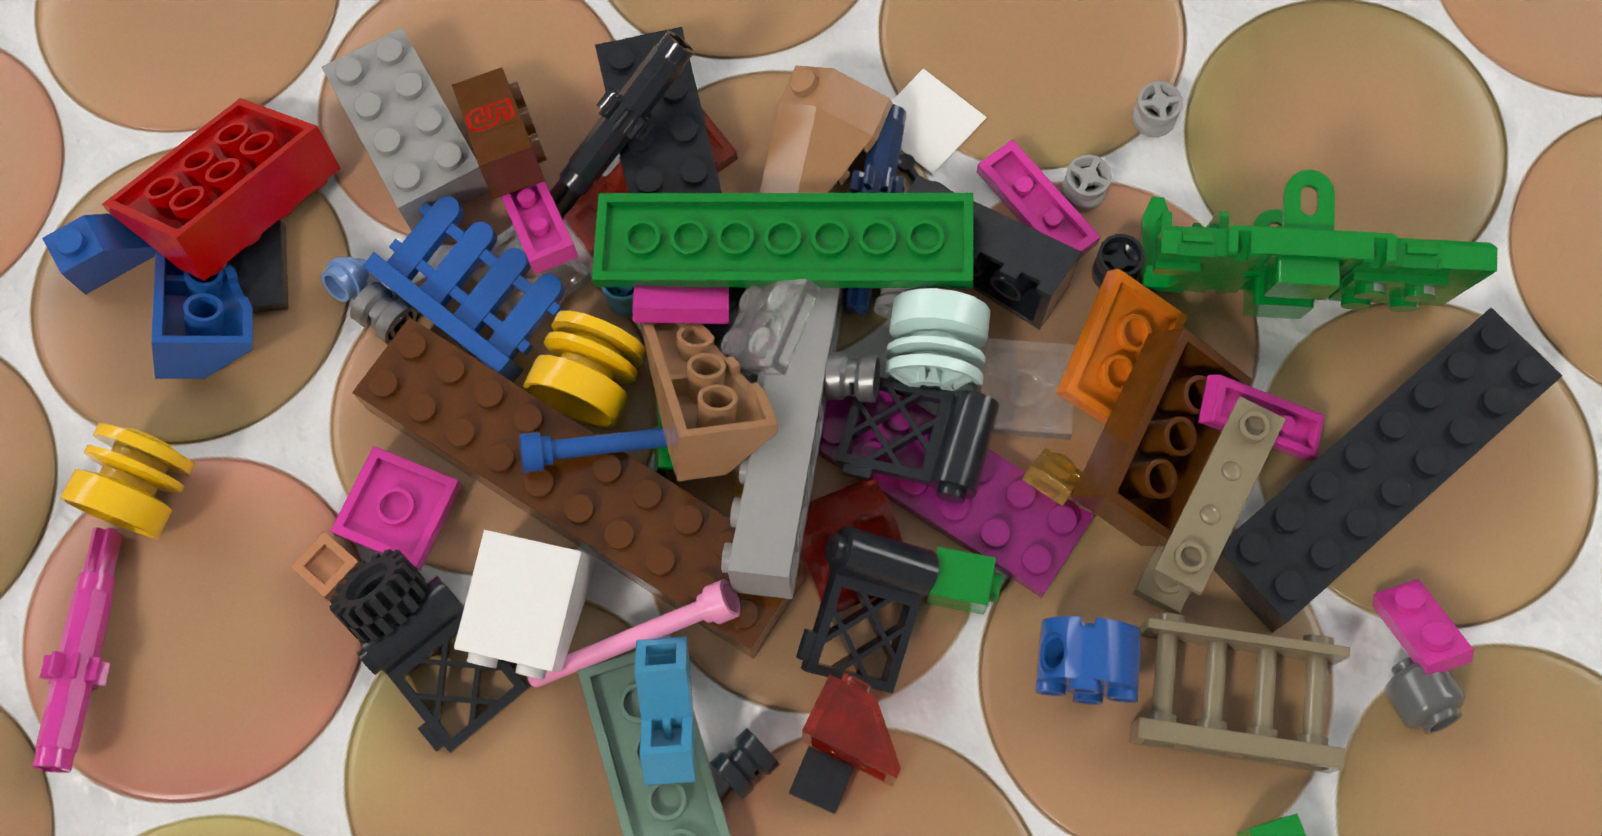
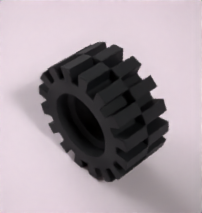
M391 549L385 550L382 556L376 553L371 556L370 562L362 561L357 565L359 569L355 573L350 571L345 576L347 581L338 584L335 589L338 594L331 596L330 602L332 605L329 606L330 611L360 641L366 642L368 638L372 641L377 640L382 631L385 635L393 632V625L397 622L400 625L406 622L408 619L405 615L408 612L414 613L419 607L415 602L423 600L426 595L423 591L427 589L426 579L405 555L397 549L394 552Z

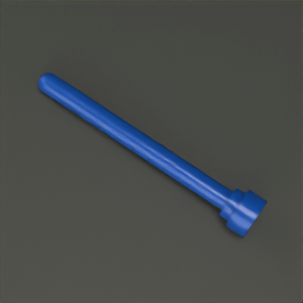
M663 428L551 440L550 435L540 436V432L519 434L523 473L544 471V466L553 465V460L667 447Z

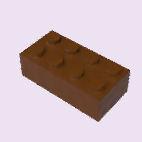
M1185 327L1149 333L1071 498L1140 546H1165L1221 433L1218 429L1198 423L1207 376L1222 375L1250 386L1253 379Z

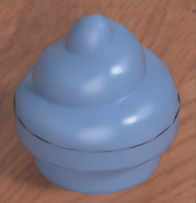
M336 257L326 264V270L321 274L322 283L328 293L340 302H347L349 299L355 300L358 294L368 285L369 273L368 270L362 267L366 260L353 257Z

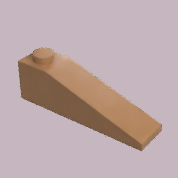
M796 65L778 105L759 193H829L836 183L842 186L850 176V172L847 170L862 150L868 153L878 140L893 104L890 98L834 68Z
M640 323L666 444L677 481L727 475L778 432V422L766 391L757 382L751 384L740 373L741 365L733 356L726 357L714 345L715 337L703 324Z

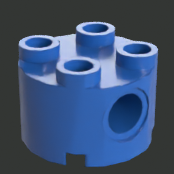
M1060 616L1042 620L1038 650L1036 693L1047 696H1065V692L1073 693V702L1089 705L1103 704V696H1107L1108 700L1116 702H1138L1141 632L1137 626L1104 618H1095V623H1081L1082 616Z

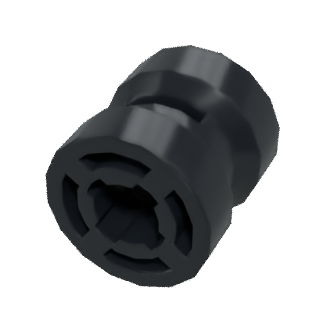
M1114 234L1107 237L1101 243L1091 268L1092 279L1095 285L1099 288L1101 287L1107 271L1111 270L1109 266L1113 269L1119 268L1136 280L1145 260L1144 249L1141 243L1127 234Z
M748 728L735 738V746L737 747L735 750L731 749L729 752H720L709 762L742 800L754 790V782L758 779L757 775L759 773L761 775H770L780 765Z

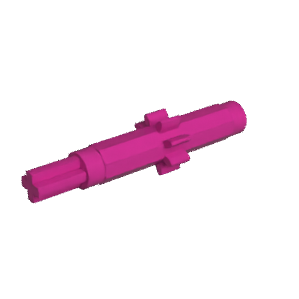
M93 528L83 572L79 573L76 588L72 594L59 651H53L52 655L45 654L39 678L49 680L50 688L35 746L36 753L32 768L52 773L71 772L75 753H77L91 691L97 690L98 686L105 687L110 663L101 662L102 658L99 656L112 605V594L116 581L113 575L123 534L118 533V530L114 528Z

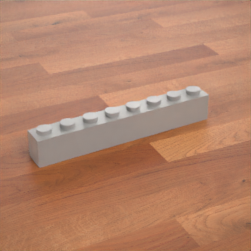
M783 288L782 293H775L772 319L777 322L775 332L768 331L766 334L764 357L769 362L767 372H759L757 383L767 393L778 422V432L740 463L739 481L741 484H744L742 498L735 497L733 500L730 517L731 527L736 529L733 543L726 542L724 544L721 560V570L723 573H728L732 591L735 593L793 599L827 405L825 396L826 363L829 353L836 352L846 288Z

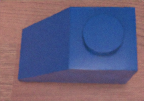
M111 214L83 215L42 238L60 273L85 295L153 258L156 252L152 246Z

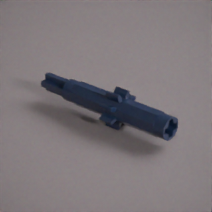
M892 104L878 140L866 155L864 171L853 170L850 193H904L906 178L897 176L907 116L906 111L902 107ZM846 288L843 310L848 314L856 312L861 316L867 315L872 288Z

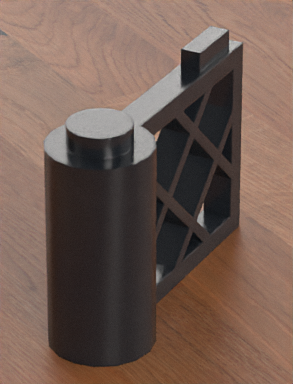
M880 377L879 391L888 392L895 405L871 417L864 406L865 402H860L856 396L853 397L835 458L836 464L843 466V475L871 481L872 474L875 473L931 486L937 490L936 496L939 499L955 504H962L965 498L976 496L1000 407L995 399L982 393L967 390L952 393L925 386L910 387L900 381ZM898 395L906 396L907 398L901 401ZM922 400L940 404L936 418L919 428L906 410ZM862 413L866 421L858 425ZM901 413L912 432L888 445L877 426ZM869 430L873 431L883 447L867 458L850 454L853 440ZM932 432L928 444L923 436ZM918 440L926 453L922 470L901 466L894 453ZM886 457H889L892 463L883 462L881 460Z
M843 526L837 533L831 534L827 540L824 556L829 564L830 575L813 630L804 629L796 658L803 660L801 669L805 672L893 694L921 600L930 593L937 580L939 560L933 550L851 526ZM842 587L854 590L862 605L861 609L841 620L836 610ZM868 595L878 598L870 602ZM892 601L904 604L898 623L884 631L876 611ZM868 617L877 637L855 649L847 630ZM839 635L848 655L831 666L819 663L824 644ZM882 647L887 657L882 677L870 676L867 674L861 659ZM853 665L856 672L846 669Z
M436 576L427 583V589L423 590L426 593L424 599L415 602L419 606L414 613L408 612L405 615L408 620L402 625L397 622L393 625V632L385 635L382 631L377 640L372 641L370 638L366 642L359 640L363 648L357 652V655L374 675L378 674L381 670L387 674L425 721L418 730L433 749L438 752L445 746L452 753L526 692L529 687L520 675L515 673V669L508 661L499 659L497 668L469 662L448 661L450 640L458 634L464 606L441 578ZM442 648L441 660L428 659ZM421 664L440 666L436 695L417 694L405 677ZM447 666L475 669L472 698L444 696ZM482 669L502 671L514 685L499 700L479 699ZM423 700L436 701L434 714ZM443 701L471 704L468 725L454 737L441 724ZM478 704L491 705L477 717Z

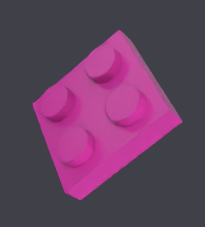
M373 446L330 532L337 537L381 555L388 549H391L393 552L395 549L400 550L412 565L421 571L462 484L459 480Z

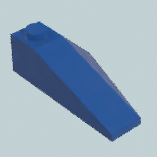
M156 250L151 340L155 379H205L253 349V308L248 297L244 296L238 283V275L233 265L230 266L229 261L222 271L208 277L204 281L179 269Z

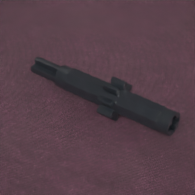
M667 31L622 90L618 89L616 92L609 87L597 103V106L601 109L599 112L601 118L570 157L568 164L559 175L560 179L550 191L562 220L581 195H586L593 184L601 178L630 139L634 140L635 137L643 141L655 125L651 120L653 115L650 112L695 53L693 48L679 35Z

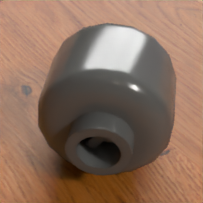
M1410 657L1403 659L1392 667L1391 671L1394 676L1387 683L1385 693L1406 727L1414 730L1423 729L1425 734H1433L1449 727L1462 717L1459 709L1464 704L1465 695L1449 670L1426 675L1420 664L1414 663Z

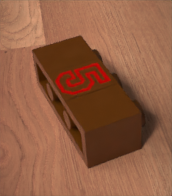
M501 67L452 84L478 165L492 199L544 182L545 179L539 163L546 161L547 158L536 134L537 132L518 82L509 84Z

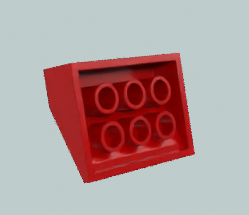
M239 98L107 199L102 205L111 215L179 269L205 281L208 277L222 271L227 262L242 249L256 243L260 239L261 234L275 222L290 215L294 211L295 206L309 194L324 187L328 179L341 168L317 125Z

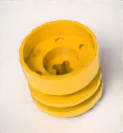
M571 310L559 311L551 324L554 332H549L544 339L546 348L555 356L539 355L535 359L523 387L527 392L569 418L597 427L612 428L616 426L628 399L626 391L618 384H632L636 381L638 376L636 368L644 363L647 356L646 348L635 337L605 320Z
M98 423L93 436L110 446L111 450L87 445L84 454L102 467L99 473L74 469L60 496V500L103 521L158 540L172 509L154 496L157 490L181 494L184 485L166 475V472L189 477L195 464L190 459L179 454L171 445L147 433L132 428H119L105 423Z

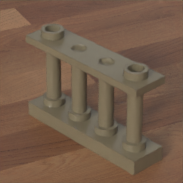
M1239 396L1166 545L1155 547L1133 591L1134 595L1169 613L1180 614L1191 591L1198 595L1202 594L1286 418Z
M1155 613L1154 618H1148L1140 626V636L1157 639L1151 711L1146 712L1145 718L1139 717L1131 723L1129 743L1322 773H1332L1344 769L1345 748L1328 746L1329 739L1324 737L1323 734L1327 664L1336 665L1349 658L1350 647L1334 645V638L1324 635H1304L1303 640L1189 624L1184 623V616L1174 613ZM1178 642L1207 646L1201 719H1196V726L1176 723L1177 716L1172 714ZM1227 649L1257 653L1252 726L1246 727V733L1228 731L1227 723L1222 721ZM1277 656L1307 661L1302 734L1297 735V741L1277 738L1278 731L1273 729Z

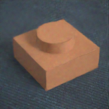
M324 531L290 568L322 597L330 601L331 596L337 594L335 589L338 584L345 583L347 581L345 576L350 571L355 573L359 569L357 565L360 562Z

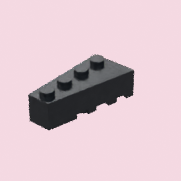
M918 175L906 193L956 192L949 190L940 182L930 181ZM973 201L972 289L1040 330L1069 288L1082 251Z

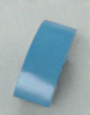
M687 636L636 640L634 674L641 713L640 761L644 786L696 782L694 712Z

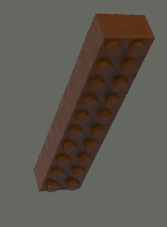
M410 317L352 392L368 411L673 608L678 609L695 602L697 595L701 594L703 588L722 579L730 582L728 573H723L721 570L724 544L726 542L733 543L736 529L731 527L728 517L624 452L553 460V465L544 466V471L523 473L519 434L540 432V436L550 435L551 440L593 436L596 434ZM801 563L798 565L793 598L806 579L805 566ZM737 593L741 605L739 617L722 624H717L714 621L707 623L705 620L698 622V624L754 659L792 599Z

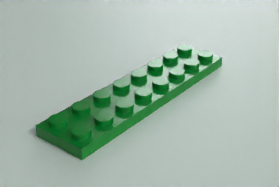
M599 193L592 281L595 287L650 285L741 288H973V193Z

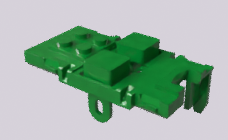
M1310 169L1299 171L1286 183L1283 191L1282 210L1271 209L1262 212L1253 222V226L1232 225L1229 228L1228 211H1218L1206 228L1200 223H1193L1192 227L1172 226V212H1169L1165 198L1151 197L1141 220V245L1144 249L1145 260L1139 272V283L1149 290L1157 292L1183 293L1186 291L1205 293L1206 290H1215V294H1226V292L1237 293L1239 290H1243V316L1301 319L1314 308V299L1341 301V307L1345 309H1366L1371 306V303L1389 304L1390 311L1412 312L1419 310V305L1442 306L1497 272L1498 248L1488 242L1397 238L1393 233L1334 230V186L1326 175ZM1305 187L1314 189L1317 194L1316 213L1313 215H1307L1301 210V191ZM1271 224L1279 225L1277 227H1269Z

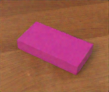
M634 285L633 322L729 323V287Z

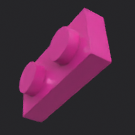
M1419 579L1373 595L1372 607L1412 661L1420 664L1426 675L1435 672H1445L1472 662L1474 649Z

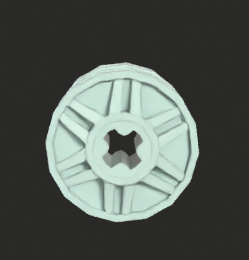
M928 288L900 293L893 300L889 334L895 340L887 346L886 358L888 361L885 363L883 378L897 380L910 387L925 386L952 393L962 390L980 393L984 376L981 371L985 365L986 357L979 349L986 345L988 339L991 310L986 303L976 297L953 290Z

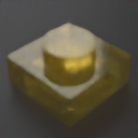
M1045 447L1031 464L1022 480L1063 506L1075 490L1083 471L1078 469L1067 456L1052 452Z

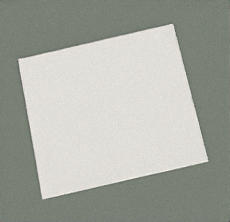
M924 68L892 100L893 104L902 107L907 113L901 150L913 156L914 160L931 174H934L987 118Z

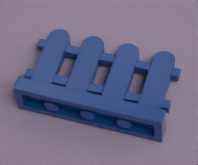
M450 196L441 197L432 207L425 202L419 209V212L424 217L402 243L397 239L391 243L389 248L394 253L386 262L373 252L362 267L488 367L514 383L523 372V369L512 360L520 351L527 356L534 347L528 342L549 314L555 317L559 311L564 310L558 305L565 294L564 284L552 274L540 276L533 285L528 282L524 277L529 272L531 265L526 254L519 248L507 249L499 258L493 255L490 251L497 242V234L487 223L476 222L466 232L458 228L457 225L463 218L464 210L455 198ZM451 236L457 243L434 269L427 263L446 238ZM483 261L491 269L473 291L467 295L460 288ZM419 272L427 277V280L420 288L412 282ZM518 288L525 295L502 322L494 314L513 290ZM452 298L461 304L454 314L445 308ZM486 324L495 331L488 341L478 334Z

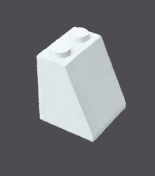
M484 530L454 649L469 652L467 662L481 666L497 668L499 659L517 663L515 673L545 680L547 670L562 672L598 560L582 551Z

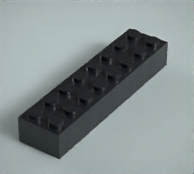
M1492 307L1489 308L1229 536L1213 570L1273 633L1307 606L1563 375Z

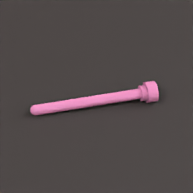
M722 579L705 586L703 592L697 595L696 601L567 654L562 672L547 670L545 680L527 676V680L531 686L541 687L578 672L577 670L590 667L636 648V640L661 638L702 620H705L707 623L713 621L717 624L725 623L740 616L741 605L738 595L732 591L728 580Z

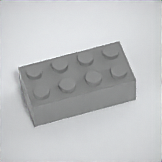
M402 27L322 66L339 101L411 231L424 217L419 212V209L425 202L432 207L439 198L450 196L463 205L489 191L474 154Z

